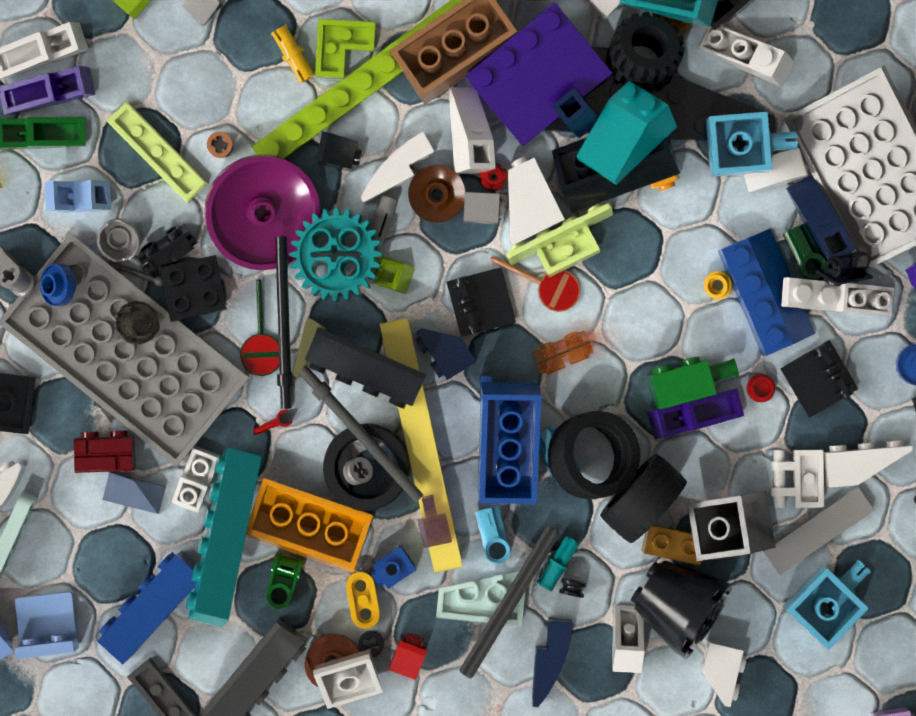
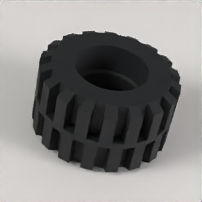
M643 12L642 16L635 13L631 15L630 19L626 17L622 20L621 25H618L607 51L609 52L607 63H611L609 69L612 73H616L615 79L618 82L624 81L626 84L628 81H631L640 88L647 89L648 92H654L656 87L660 90L665 87L666 83L669 84L685 52L683 36H678L680 30L677 26H671L672 21L668 18L664 21L661 19V15L658 14L650 16L649 12ZM633 47H648L655 52L658 58H645L639 55Z

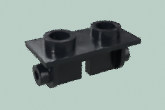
M185 223L180 227L179 225L171 227L165 232V237L156 243L151 241L141 248V253L137 256L149 275L153 272L157 274L160 272V267L173 263L168 256V253L171 251L179 259L195 249L194 245L198 242L192 234L188 235L190 232Z
M865 252L853 253L850 256L830 257L826 262L825 268L815 271V273L824 277L828 284L833 286L859 283L863 280L873 279V276L867 273L871 258Z

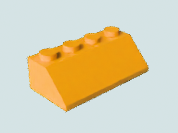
M263 478L249 517L246 537L354 573L373 515Z

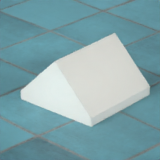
M370 649L314 666L313 674L327 709L383 693Z

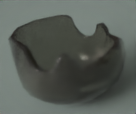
M129 302L123 305L115 316L116 331L119 337L128 344L142 345L150 342L160 329L156 310L145 302Z

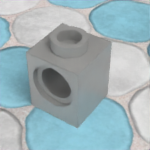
M465 192L463 223L498 224L499 218H504L505 201H499L500 194Z

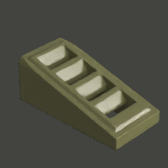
M309 317L304 326L293 369V376L297 378H302L298 373L306 365L309 366L310 364L305 358L317 328L328 331V328Z

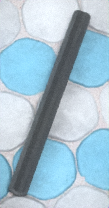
M550 526L545 528L459 670L462 675L470 679L475 675L559 537L560 533Z

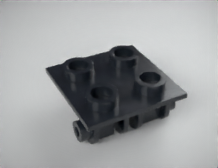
M216 255L160 267L170 322L227 310V300L223 292Z
M502 267L446 282L461 337L516 323Z
M830 340L780 368L809 418L837 401L851 396L854 391L858 390L857 385Z

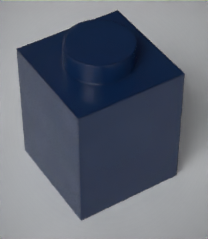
M575 88L552 105L566 126L578 138H581L592 129L599 117L588 101Z

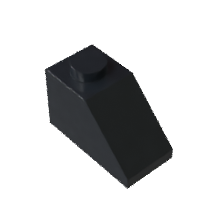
M322 131L316 157L318 164L353 172V167L359 166L362 156V149H358V141Z

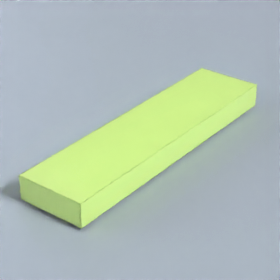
M128 101L107 120L187 203L208 184Z

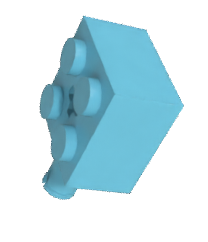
M768 112L709 116L706 119L710 177L769 172L772 170V151L796 150L798 146L797 141H785L797 138L796 131L770 133ZM737 138H739L740 142L745 143V147L740 149V152L737 147L732 146V143Z
M857 560L840 578L836 577L828 568L821 566L782 607L823 647L829 650L869 609L854 595V589L871 571L860 560ZM822 602L829 603L828 608L830 610L828 613L821 611L820 605Z

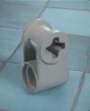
M0 247V285L8 288L18 297L25 298L34 291L36 279L13 255Z

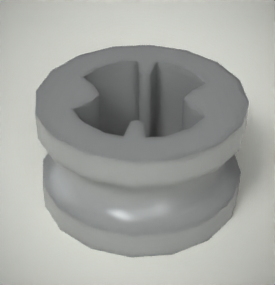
M357 457L344 465L343 474L348 483L360 485L370 480L373 468L366 458ZM354 467L361 470L362 475L359 476L357 472H354Z

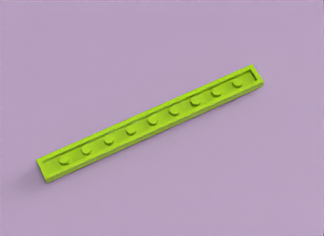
M450 0L251 146L257 155H274L286 159L403 73L392 56L390 49L463 0Z

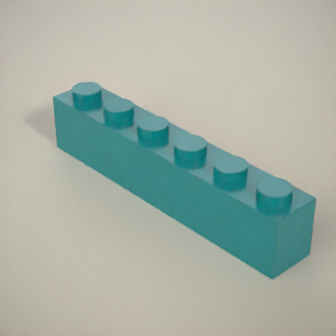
M228 448L223 456L219 455L214 469V472L218 473L217 482L212 483L209 492V499L213 500L211 510L207 509L203 521V526L207 527L206 535L201 537L197 553L201 554L199 564H195L192 573V581L196 583L194 592L190 591L186 602V609L190 610L188 616L190 620L223 627L229 620L262 456Z

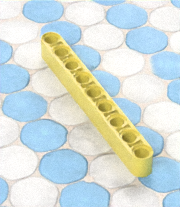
M408 317L380 323L386 356L420 371ZM422 384L413 406L406 404L405 409L398 407L414 483L423 493V496L418 501L434 573L461 568L463 565Z

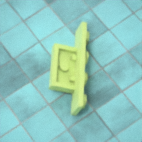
M602 203L596 204L587 210V214L579 218L572 216L561 223L562 226L553 231L551 229L543 230L536 235V239L528 243L523 241L515 244L510 248V252L506 254L510 265L537 253L550 278L600 253V249L589 227L612 216V206L610 203L605 205Z

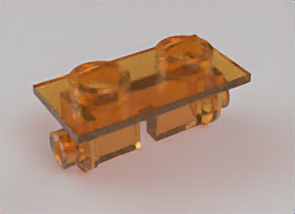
M583 330L581 332H571L564 339L557 342L544 343L531 353L537 363L540 374L546 373L549 375L565 368L562 358L567 356L572 365L590 358L589 355L594 353L588 336Z

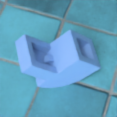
M110 181L45 182L46 211L74 213L111 210Z

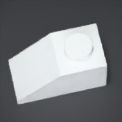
M614 606L613 672H642L645 652L644 619L634 609L635 606Z

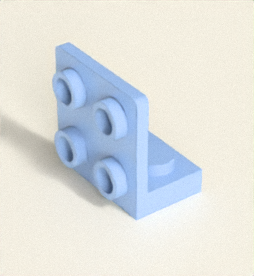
M72 592L15 599L20 643L15 647L16 659L72 653L79 649Z

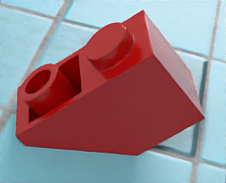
M408 632L407 636L401 635L388 670L416 680L428 649V644L424 643V638Z

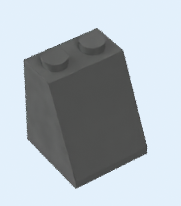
M767 491L687 503L697 561L746 555L776 548Z

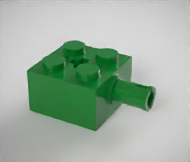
M698 356L679 361L680 367L672 368L671 364L652 368L653 374L647 375V380L655 409H664L716 395L714 382L739 376V372L734 358L709 365L708 360L700 361Z

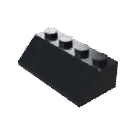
M669 135L617 185L577 159V154L586 138L552 150L561 192L571 212L681 174Z
M319 327L305 360L310 362L309 368L325 374L326 369L337 374L336 380L350 386L353 381L364 385L363 392L377 398L379 393L385 394L390 397L389 403L405 409L406 404L413 406L426 377V374Z

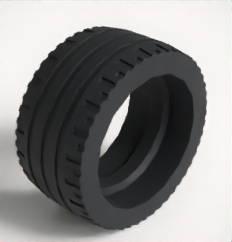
M590 411L569 418L555 430L549 443L547 454L548 466L556 483L570 495L583 499L605 498L619 493L630 485L640 466L641 450L635 432H633V429L625 420L613 413ZM588 427H594L604 433L611 443L614 453L613 469L609 477L604 482L598 484L592 483L583 477L576 467L573 456L574 443L579 432Z
M370 423L360 424L374 440L382 442L391 451L395 464L409 478V455L400 438L383 426ZM347 428L332 440L326 450L323 461L325 482L333 496L350 508L370 511L385 507L392 503L403 491L393 478L383 491L374 495L355 493L342 482L338 463L340 456L350 443L358 440Z
M656 453L638 468V472L630 485L610 499L600 516L619 536H622L629 543H633L646 533L666 512L686 486L687 480L668 461H665L663 457Z

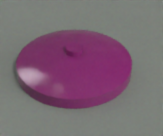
M266 154L241 158L222 170L208 191L204 208L206 228L217 249L233 263L253 270L276 269L275 236H287L288 264L297 259L289 256V253L297 251V247L292 245L291 241H300L301 239L296 234V230L305 232L306 228L303 225V221L310 224L314 223L313 213L320 217L319 197L309 177L292 162L278 156Z

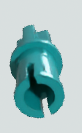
M566 536L554 556H549V563L537 580L540 586L551 592L553 591L563 572L569 569L567 564L579 546V542L576 539Z

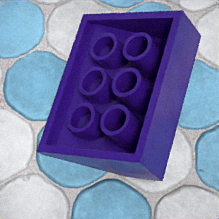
M554 2L465 77L524 147L560 118L552 105L570 90L575 88L585 97L613 73L562 9Z

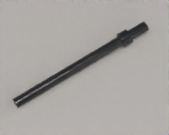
M275 236L279 342L277 386H280L281 409L292 408L291 386H294V376L291 373L287 236Z

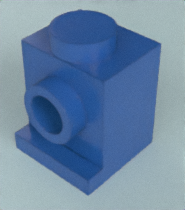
M399 545L372 563L375 570L371 572V575L379 587L385 584L387 589L415 572L417 568L402 545ZM389 564L397 566V572L393 575L386 571V567Z

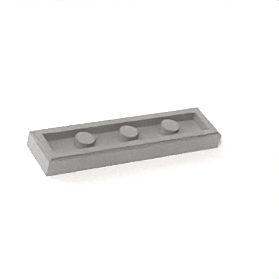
M856 486L776 541V548L764 550L763 552L777 573L781 575L874 511L860 488Z

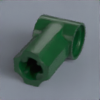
M801 224L783 233L782 235L799 267V273L802 278L818 280L822 277L819 274L812 275L808 273L805 268L808 260L817 261L820 269L826 267V260L821 256L806 224Z

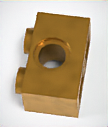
M653 525L645 533L641 549L644 554L701 565V561L696 560L692 532Z

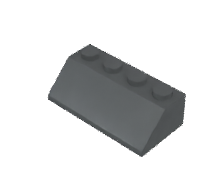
M279 617L201 713L205 716H251L248 710L254 703L259 706L270 692L266 688L272 681L278 683L288 671L284 666L292 658L296 662L306 650V647L303 646L306 638Z

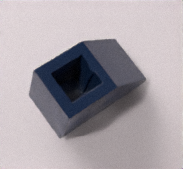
M423 328L417 331L419 337L415 341L424 354L429 351L435 361L430 363L439 378L445 376L448 380L476 363L461 337Z

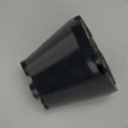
M666 560L661 564L654 562L646 574L649 580L644 588L641 586L637 588L631 601L635 603L634 609L675 653L687 659L694 651L690 647L694 643L697 645L700 641H703L725 606L722 597L724 593L730 594L732 585L720 578Z

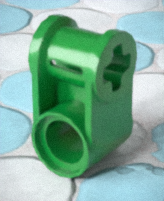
M276 552L266 592V600L271 607L282 609L291 603L303 568V558L296 560L281 556V552ZM281 565L293 568L294 570L283 568ZM275 588L285 589L288 595L285 603L279 604L272 599V592Z

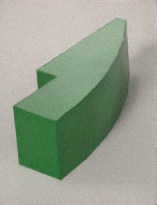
M85 117L0 119V150L86 146Z

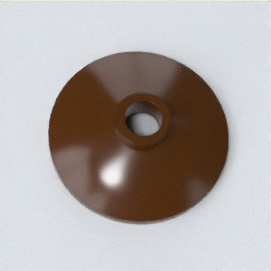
M433 165L423 168L413 177L408 189V199L411 208L420 218L428 222L441 223L454 218L460 212L465 202L466 191L462 179L455 171L445 166ZM435 189H440L443 192V196L439 200H435L432 197V192Z

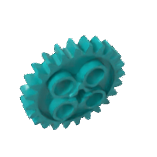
M337 207L334 208L333 215H330L328 210L323 209V218L313 213L314 223L310 224L303 221V225L306 228L305 232L296 230V234L301 237L300 241H291V244L297 247V251L289 253V256L297 258V262L290 266L293 269H300L295 278L297 280L306 279L302 284V288L308 289L313 286L311 295L315 297L322 291L321 297L325 301L328 300L330 294H332L333 301L339 302L341 294H343L345 300L350 301L352 291L356 295L361 296L360 287L364 286L370 289L371 287L367 280L369 278L377 280L378 277L373 273V270L382 269L383 267L376 262L377 258L384 257L383 253L376 251V248L383 245V243L373 240L378 235V231H368L372 223L367 220L360 224L362 215L357 213L352 218V211L349 209L345 210L343 216ZM327 233L329 237L328 244L323 248H319L317 246V238L319 235ZM355 233L357 235V243L355 246L347 248L345 238L347 235ZM337 250L343 253H362L361 257L339 256L337 257V262L329 256L312 257L314 252L332 254L336 253ZM322 262H326L328 264L327 274L318 277L316 273L317 266ZM350 262H355L357 265L356 273L353 276L347 277L344 271L345 266Z

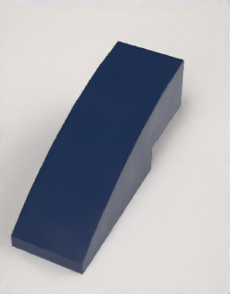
M548 618L547 647L535 646L532 707L540 706L561 672L571 640L573 625L571 619Z

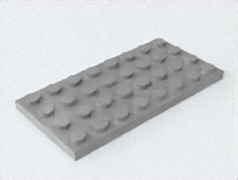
M69 233L35 275L36 287L34 291L25 298L18 297L0 319L2 327L176 467L186 458L192 448L250 378L181 321L170 322L169 313L166 309L71 233ZM50 264H65L73 272L76 290L70 303L65 306H50L42 297L40 280L43 271Z

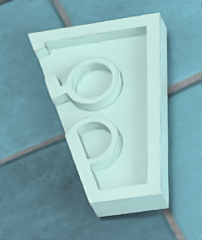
M519 571L439 588L436 618L488 623ZM525 593L505 625L522 627Z

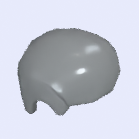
M117 218L105 222L100 228L97 235V245L102 255L114 262L130 261L140 249L141 235L138 228L131 221Z

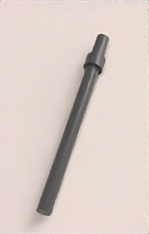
M306 365L298 374L313 389L312 394L319 401L322 399L416 503L423 496V493L330 392L332 388L325 381L321 382Z

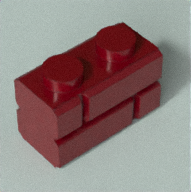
M98 431L81 432V438H74L75 473L136 470L135 436H127V431H110V437H99Z

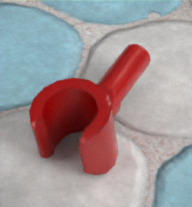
M281 410L274 419L253 430L258 435L277 426L288 427L292 424L293 420L287 424L281 423L279 416L288 412V410Z

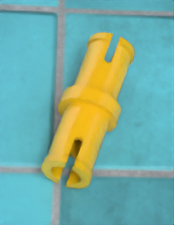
M287 24L273 31L271 35L284 55L282 59L284 62H288L299 84L313 77L315 73L302 54L304 50L302 46L298 47Z

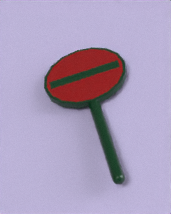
M257 279L258 334L252 335L245 340L241 347L240 358L242 365L248 372L257 376H266L272 374L279 367V342L274 337L264 334L262 281Z

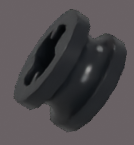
M567 578L561 579L563 587L559 589V593L584 598L582 589L586 587L587 583Z
M366 631L359 639L360 652L366 650L367 645H363L364 639L370 640L371 637H375L378 639L376 644L379 643L380 646L378 649L373 648L371 654L372 657H376L383 651L384 639L376 631Z

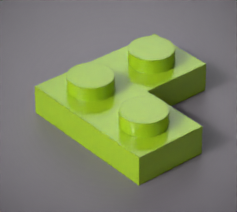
M318 19L315 77L344 79L346 51L374 52L376 22Z

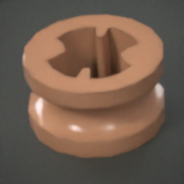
M215 132L207 140L208 151L216 158L228 157L233 151V141L227 133ZM223 137L224 142L228 144L226 150L222 149V153H217V148L212 146L213 141L216 140L218 142L217 138Z

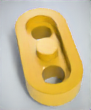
M357 571L351 574L346 582L351 619L357 627L369 629L377 624L380 617L375 582L369 573ZM358 580H363L366 583V588L362 591L355 587V583ZM364 608L371 611V616L367 619L362 618L360 615V611Z

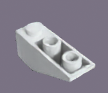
M710 26L699 46V49L734 67L781 88L795 63L785 51L725 27H720L715 31Z
M450 87L449 100L454 171L457 174H466L496 169L494 140L478 92L475 88Z
M904 440L886 441L887 447L875 448L874 442L858 444V449L847 450V445L829 446V451L823 452L824 485L829 488L859 485L911 452L913 446L904 445Z

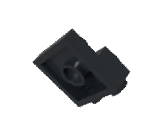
M0 373V431L29 434L36 377Z

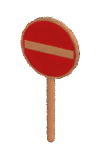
M494 256L491 257L493 263L539 284V299L551 311H567L574 307L579 300V282L569 271L564 270L550 278L545 274L540 279Z

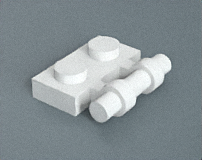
M773 450L771 470L774 471V487H771V496H774V508H786L785 496H794L795 508L824 507L823 450H793V461H785V450ZM793 470V487H785V471Z

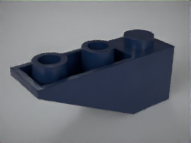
M812 175L786 188L803 223L806 224L821 256L825 258L826 262L830 257L847 255L856 250L845 227Z

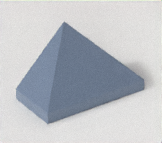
M109 472L102 500L159 514L165 486Z

